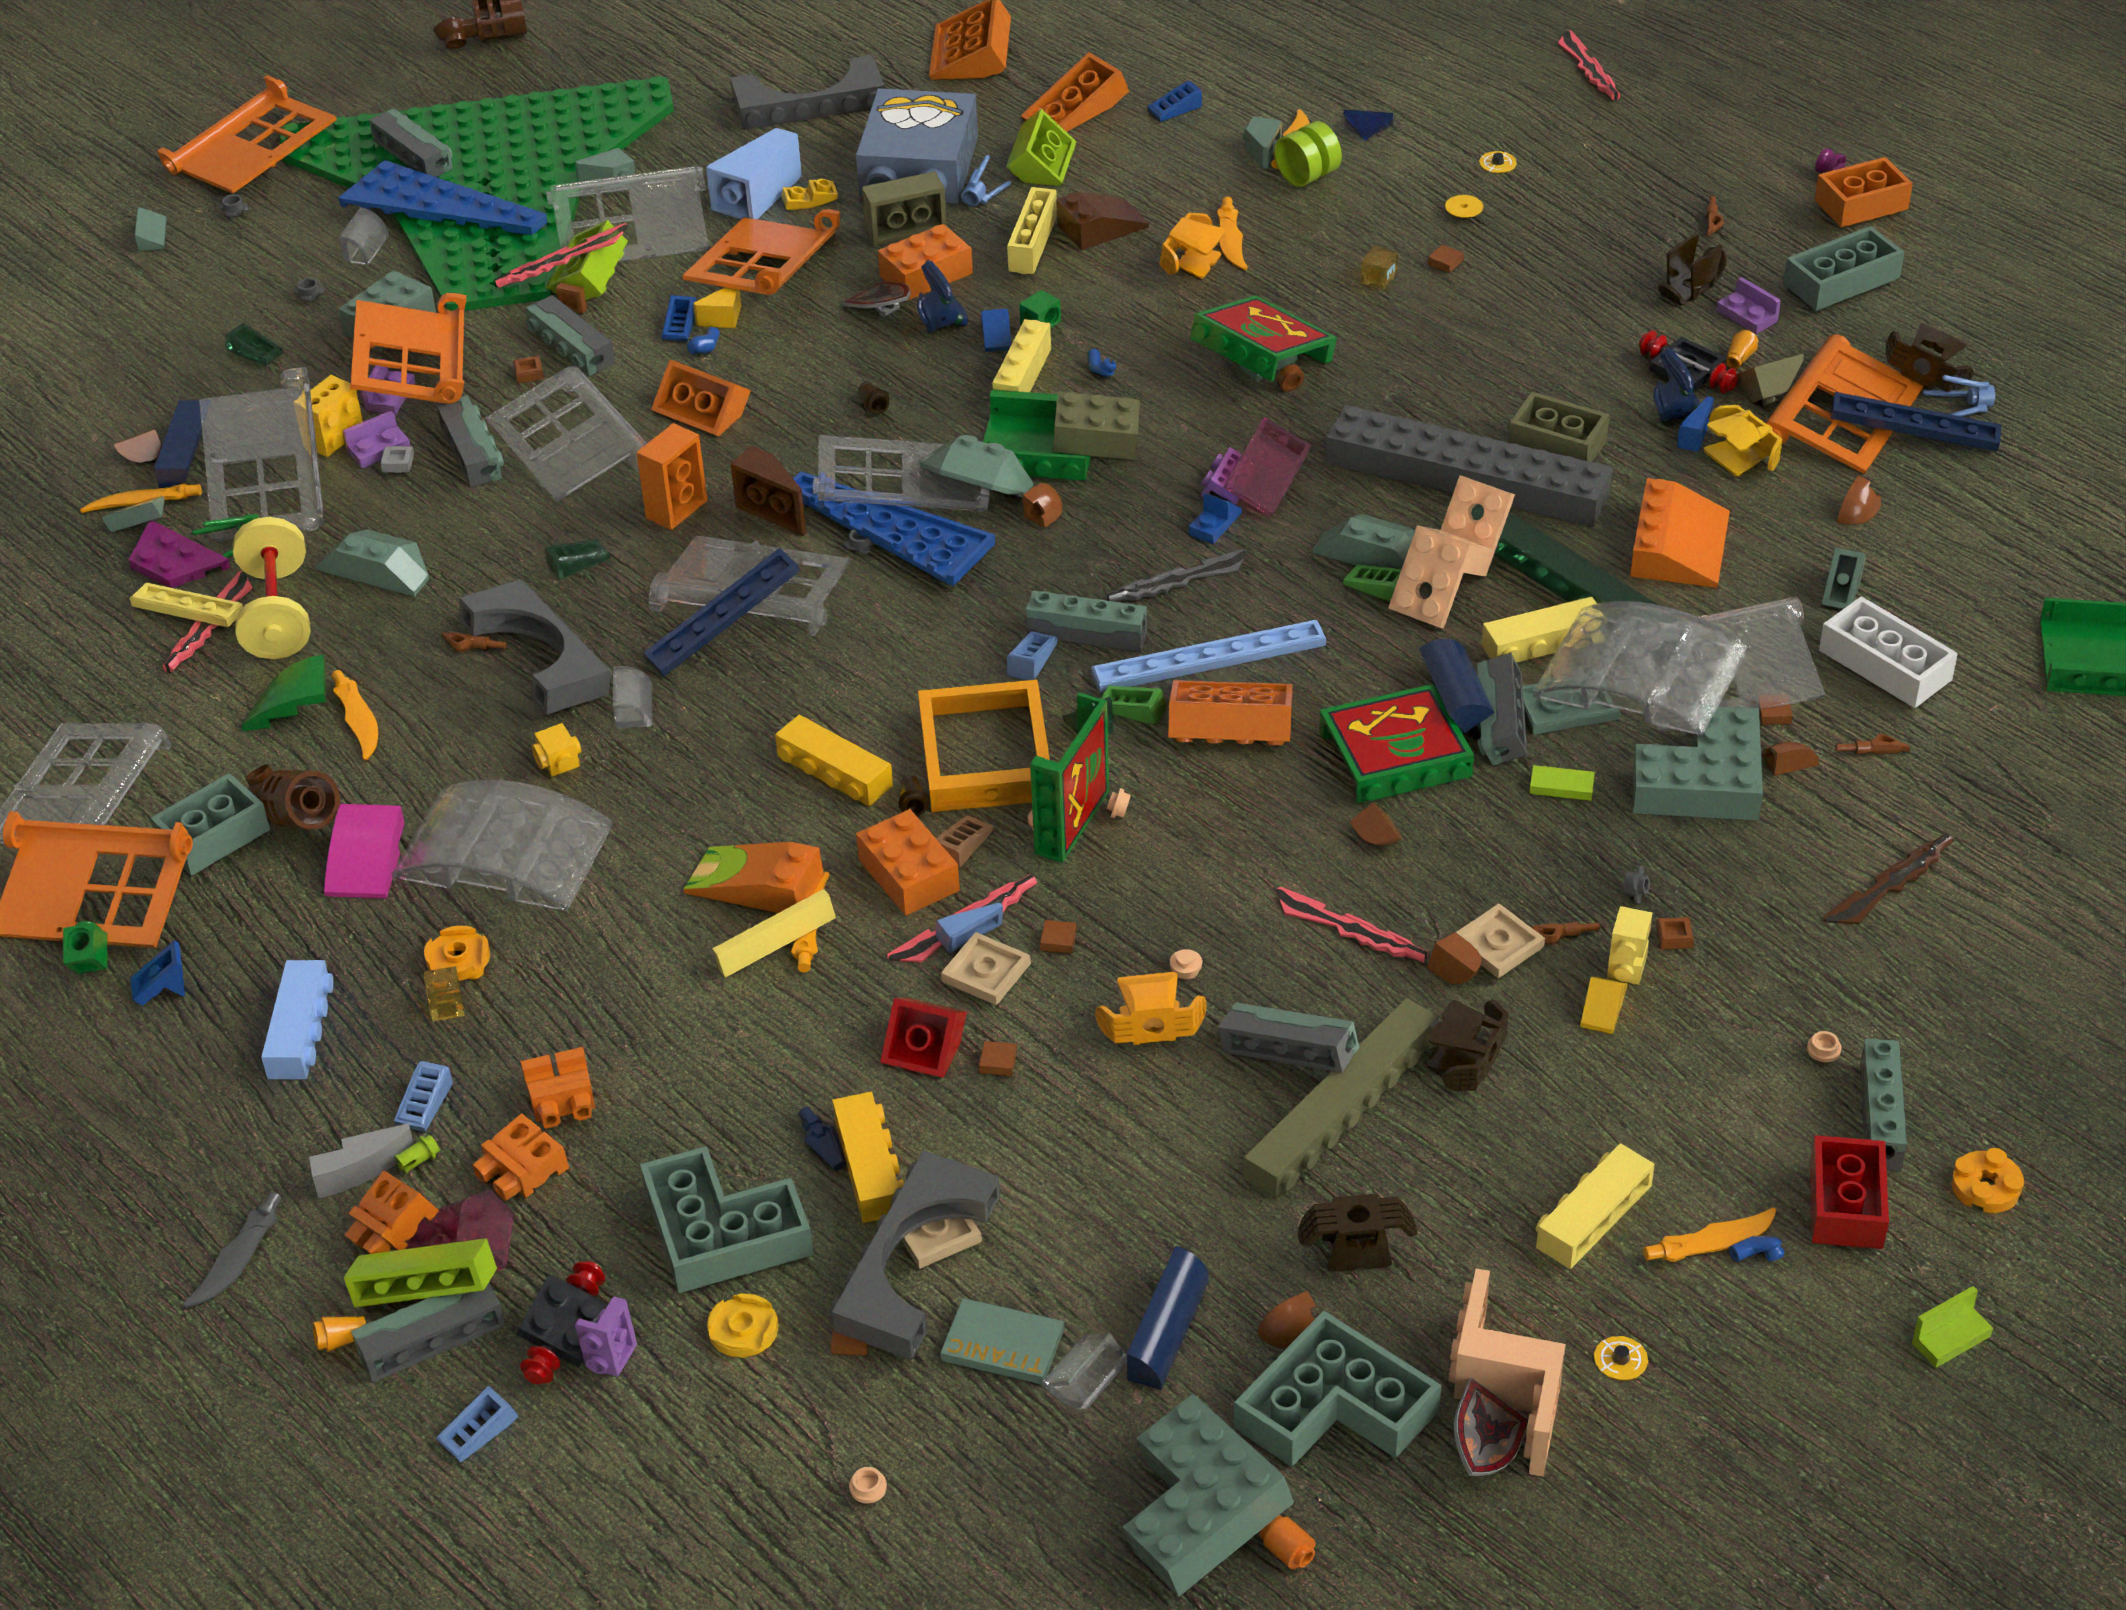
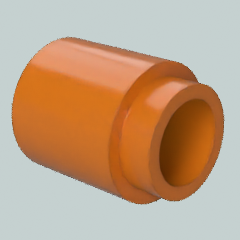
M1279 1515L1260 1530L1259 1535L1263 1539L1264 1546L1290 1569L1307 1566L1315 1556V1540L1287 1516L1282 1517Z

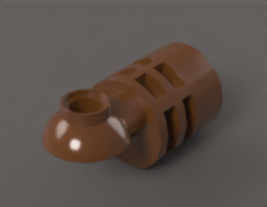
M472 0L474 18H447L437 24L433 30L436 36L444 41L446 47L450 49L465 46L467 43L466 38L478 37L479 41H484L488 38L497 39L501 36L509 37L527 34L521 0ZM497 12H500L501 17L497 18Z
M265 764L250 772L245 778L249 784L248 790L264 804L267 819L280 827L320 829L334 819L340 805V794L335 782L327 774L319 771L295 769L275 771L272 770L269 764Z

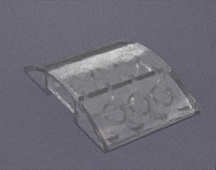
M1632 601L1593 604L1581 608L1532 693L1533 697L1589 709L1593 702L1637 712L1644 715L1646 723L1703 735L1749 650V644L1707 620L1677 609Z
M507 780L461 782L450 785L440 791L392 875L393 878L449 889L457 881L507 891L509 900L567 911L613 826V821L582 802L539 786Z

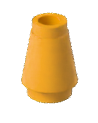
M1742 330L1733 336L1726 357V365L1729 368L1738 369L1758 349V338L1753 332Z
M364 1316L321 1317V1321L313 1322V1336L317 1350L326 1349L329 1352L354 1342L351 1331L366 1324Z

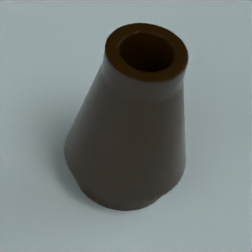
M863 382L859 386L858 392L861 395L865 409L869 413L882 414L888 409L890 398L886 391L874 386L871 382Z
M907 775L901 780L898 805L902 812L911 809L916 816H920L926 811L929 805V798L920 785L918 778L913 775Z

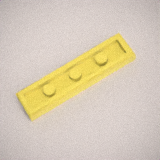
M145 583L130 597L132 607L229 627L237 619L238 613L243 608V604L151 583Z
M823 889L712 948L721 974L726 978L835 919L836 916L829 894Z

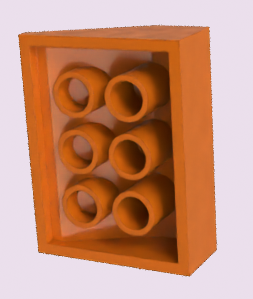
M985 0L936 24L929 70L931 80L986 78L991 75H998L1006 68L1011 16L1000 0Z
M1647 478L1633 548L1630 577L1718 588L1730 511L1675 481Z
M1173 680L1169 700L1168 738H1175L1177 742H1192L1193 738L1205 739L1208 743H1222L1223 739L1236 740L1238 744H1252L1254 740L1266 741V744L1283 745L1284 741L1290 742L1293 684Z

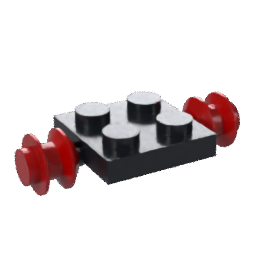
M1651 330L1645 333L1639 341L1641 355L1645 356L1650 353L1649 370L1668 380L1669 376L1664 368L1660 354L1667 348L1673 349L1693 378V392L1709 380L1710 388L1715 389L1720 386V392L1725 394L1733 390L1738 382L1735 368L1726 371V357L1684 337L1667 346V337L1661 335L1657 338V332Z
M591 1261L575 1263L572 1268L574 1274H570L566 1282L550 1273L547 1276L516 1335L537 1345L528 1349V1359H524L520 1363V1369L529 1382L533 1384L550 1383L554 1378L552 1371L560 1367L558 1357L577 1367L581 1366L584 1358L575 1324L578 1319L596 1323L600 1311L608 1306L605 1302L595 1298L599 1294L598 1286L603 1285L606 1280L602 1269L596 1263Z

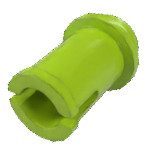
M421 1135L418 1137L417 1143L396 1154L394 1160L397 1162L396 1164L399 1169L406 1175L410 1170L427 1159L434 1160L440 1149L431 1135L426 1137Z

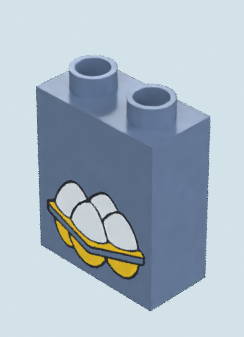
M878 88L856 154L859 198H863V186L936 171L945 187V202L959 204L978 139L976 94Z

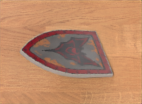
M881 281L847 299L842 304L847 307L875 308L880 316L885 317L900 308L899 303L908 300L911 291L907 284Z
M1473 1378L1468 1380L1455 1413L1454 1436L1458 1453L1469 1476H1484L1496 1473L1512 1462L1524 1438L1528 1418Z

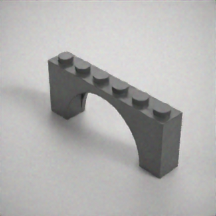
M873 55L849 58V71L840 82L827 89L812 93L791 94L775 91L761 84L754 74L730 77L732 99L742 129L871 109L878 88L885 89Z
M522 579L459 597V621L473 636L495 632L518 633L542 640L558 652L560 657L554 664L532 675V699L546 714L609 695V686L612 680L609 667L604 665L595 656L594 652L580 640L579 636L574 634L565 625L564 621L559 619L550 609L549 605L544 603Z
M923 1150L917 1162L913 1161L910 1164L903 1187L897 1188L894 1192L887 1215L883 1214L880 1217L876 1227V1235L872 1242L867 1241L864 1245L859 1265L856 1269L852 1268L845 1283L846 1288L842 1295L836 1296L832 1302L830 1316L833 1318L834 1332L912 1360L927 1333L925 1312L909 1305L892 1289L885 1276L887 1260L895 1246L907 1234L928 1223L956 1218L986 1223L1000 1198L999 1176Z

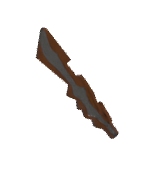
M1944 833L1936 840L1926 842L1908 853L1906 860L1894 864L1876 876V884L1863 894L1857 890L1828 912L1823 920L1827 923L1860 924L1888 891L1902 892L1906 882L1916 881L1919 875L1927 873L1929 865L1938 862L1940 853L1952 844V837Z

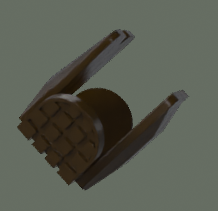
M1696 232L1668 251L1667 284L1660 282L1657 286L1662 296L1670 300L1672 299V301L1680 305L1685 304L1690 299H1697L1702 293L1715 285V281L1721 278L1727 263V256L1722 250L1723 246L1720 244L1707 249L1702 257L1693 262L1699 234ZM1691 281V288L1685 287L1683 283Z
M1920 324L1912 345L1901 341L1897 331H1892L1888 337L1885 350L1888 364L1901 369L1900 373L1903 376L1928 388L1936 386L1946 392L1960 390L1966 385L1945 381L1943 376L1948 375L1971 380L1974 375L1973 369L1968 365L1955 367L1946 362L1964 350L1966 344L1951 336L1942 334L1939 330L1925 324ZM1924 345L1927 348H1933L1934 351L1941 353L1942 355L1938 356L1924 348H1921L1920 346Z
M1452 1000L1442 1014L1444 1021L1437 1023L1431 1032L1429 1043L1437 1046L1427 1061V1067L1432 1070L1445 1072L1443 1074V1083L1449 1090H1477L1479 1084L1485 1079L1495 1062L1500 1048L1507 1037L1509 1013L1495 1000H1490L1484 1004L1485 1014L1457 1000ZM1481 1026L1493 1028L1487 1042L1477 1037Z
M1377 1194L1343 1196L1333 1198L1330 1203L1313 1204L1300 1221L1298 1240L1301 1245L1307 1247L1312 1246L1320 1236H1322L1323 1241H1335L1327 1265L1330 1272L1353 1271L1359 1267L1373 1269L1392 1265L1385 1229L1401 1228L1407 1236L1413 1237L1417 1235V1227L1410 1210L1398 1196L1378 1198ZM1375 1237V1239H1364L1362 1241L1356 1240L1359 1238Z

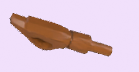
M1710 196L1709 205L1706 208L1707 237L1720 230L1724 224L1723 217L1718 214L1715 196Z
M455 632L441 633L442 638L458 652H465L471 648L488 650L489 647L506 649L507 646L506 642L490 640L489 637Z
M1878 734L1875 739L1870 741L1855 740V743L1836 744L1835 750L1855 751V754L1870 752L1889 754L1899 753L1900 751L1909 752L1910 746L1888 735Z
M1576 921L1563 924L1536 925L1531 928L1545 938V944L1554 945L1564 936H1579L1580 932L1600 930L1599 922L1579 924Z

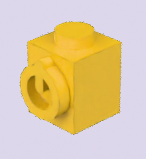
M563 723L534 733L536 744H533L531 747L534 759L541 770L547 768L553 777L580 767L578 754L582 752L580 743L576 736H570Z

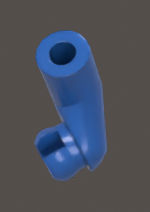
M710 327L707 329L706 335L693 337L687 343L688 351L691 354L712 352L720 335L719 330L715 327Z
M1091 349L1088 351L1087 359L1091 372L1103 377H1110L1114 374L1116 369L1114 360L1110 363L1109 358H1106L1102 362L1099 350Z
M1751 1236L1729 1246L1730 1256L1735 1262L1763 1251L1766 1259L1771 1262L1783 1257L1785 1251L1780 1245L1782 1244L1780 1239L1768 1236Z

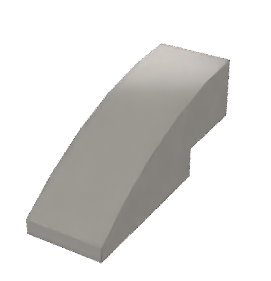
M409 1123L341 1139L343 1149L310 1156L311 1172L318 1199L359 1186L379 1176L383 1170L387 1171L395 1166L397 1162L394 1160V1156L414 1144Z

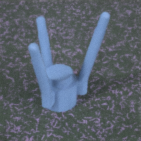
M986 155L979 168L974 170L966 188L961 193L962 200L968 206L975 207L979 203L985 205L989 199L1011 185V181H1007L986 194V187L979 181V178L990 159L989 155Z
M1944 375L1943 380L1973 388H1969L1968 391L1924 390L1922 392L1924 396L1967 397L1968 404L1974 407L1950 414L1960 417L1977 412H1987V407H1992L1995 402V389L1993 385H1989V382H1977Z

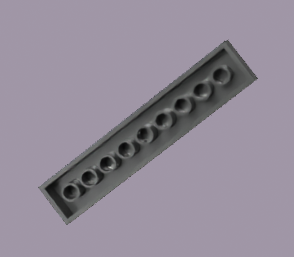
M1345 405L1326 439V464L1452 494L1461 475L1515 494L1511 508L1591 527L1595 526L1611 491L1613 467L1550 453L1545 450L1524 447L1519 444L1494 440L1489 437L1468 434L1463 431L1451 430L1437 425L1425 424L1411 419L1395 417L1385 413L1369 411L1355 406Z

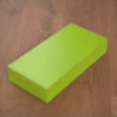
M1533 765L1530 794L1592 801L1595 772Z

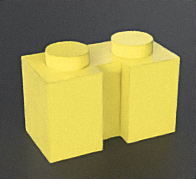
M1620 906L1612 932L1607 973L1608 979L1636 985L1640 984L1647 959L1652 912Z

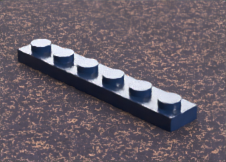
M1835 392L1832 401L1831 419L1992 451H1998L2000 445L2001 424Z
M781 548L777 549L644 652L645 658L664 677L800 572L798 565Z

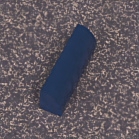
M178 401L154 467L159 488H168L185 482L211 410V401Z
M1437 639L1419 648L1449 716L1464 733L1495 713L1462 644L1452 639Z
M1175 1246L1127 1352V1380L1162 1390L1209 1282L1208 1270L1203 1262L1194 1254L1181 1247Z

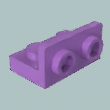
M1741 277L1737 279L1735 292L1717 302L1716 311L1751 332L1758 334L1778 322L1781 301L1779 298Z
M375 366L372 368L369 378L401 383V372L389 371L388 367ZM407 373L406 384L414 385L416 383L414 374ZM360 390L365 410L370 412L386 413L392 411L396 415L407 398Z
M392 411L343 430L347 452L361 468L381 461L385 446H411L408 437L398 428Z
M1229 447L1223 456L1218 454L1211 464L1210 468L1214 471L1209 470L1202 480L1201 485L1204 486V489L1200 496L1203 498L1204 493L1208 494L1212 490L1235 505L1258 464Z
M613 1296L606 1309L600 1311L596 1323L578 1319L575 1328L586 1367L597 1374L606 1373L618 1377L636 1348L637 1341L627 1301Z

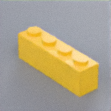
M800 714L775 734L778 757L802 769L806 774L813 775L822 780L828 786L849 795L853 800H858L870 807L893 787L890 763Z
M872 1091L833 1099L835 1124L862 1223L879 1220L883 1214L887 1215L896 1189L902 1188L904 1185L903 1179L897 1180L896 1174H900L896 1154L890 1155L888 1150L892 1148L890 1131L888 1128L882 1129L881 1124L885 1123L882 1104H875Z

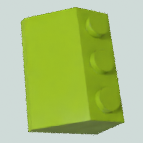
M1040 109L1021 125L1006 167L1024 183L1060 186L1063 183L1077 141L1047 113Z
M609 220L603 221L573 235L567 247L572 248L587 242L586 238L609 230L614 226ZM618 231V232L614 233L613 235H611V236H609V237L602 238V239L596 241L595 243H593V244H591V245H589V246H586V247H584V248H582V249H585V248H587V247H591V246H593V245H596V244L605 242V241H607V240H609V239L615 237V236L618 235L620 232ZM621 235L613 245L573 256L566 264L557 265L546 288L551 289L553 293H557L556 287L559 283L584 287L585 300L600 297L606 291V284L609 278L615 273L614 268L617 262L624 255L623 250L628 240Z

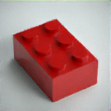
M1814 1136L1810 1157L1812 1243L1876 1249L1884 1248L1889 1225L1885 1141Z

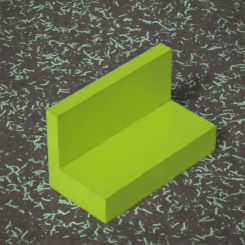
M1974 1286L1917 1318L1912 1344L1935 1368L1992 1335L1993 1327L1974 1309L1978 1293Z

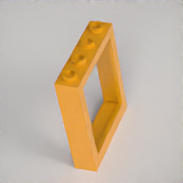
M1038 680L918 691L931 812L1032 803L1030 768L940 776L933 716L1029 707L1036 756L1050 760Z

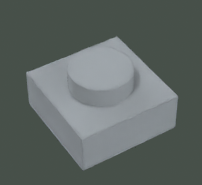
M385 446L380 463L382 472H410L414 458L413 447Z

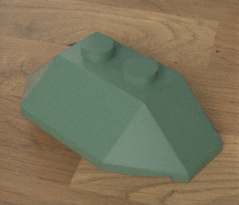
M970 435L956 437L930 452L920 462V468L998 492L1013 494L1021 498L1034 485L1013 451L1004 449V446L998 443L987 444L980 442L976 437Z
M1360 514L1325 531L1314 546L1313 553L1352 565L1360 564L1402 569L1415 529Z
M368 529L348 534L334 545L316 565V570L414 597L429 580L428 572L416 542Z

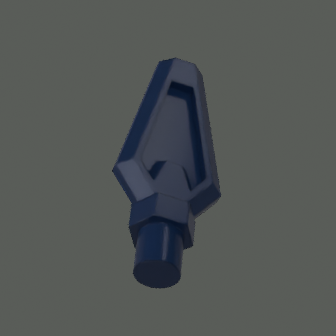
M810 1107L802 1108L798 1115L803 1121L802 1126L806 1131L805 1143L833 1170L842 1169L846 1165V1160L835 1128L824 1124L820 1117L812 1112Z

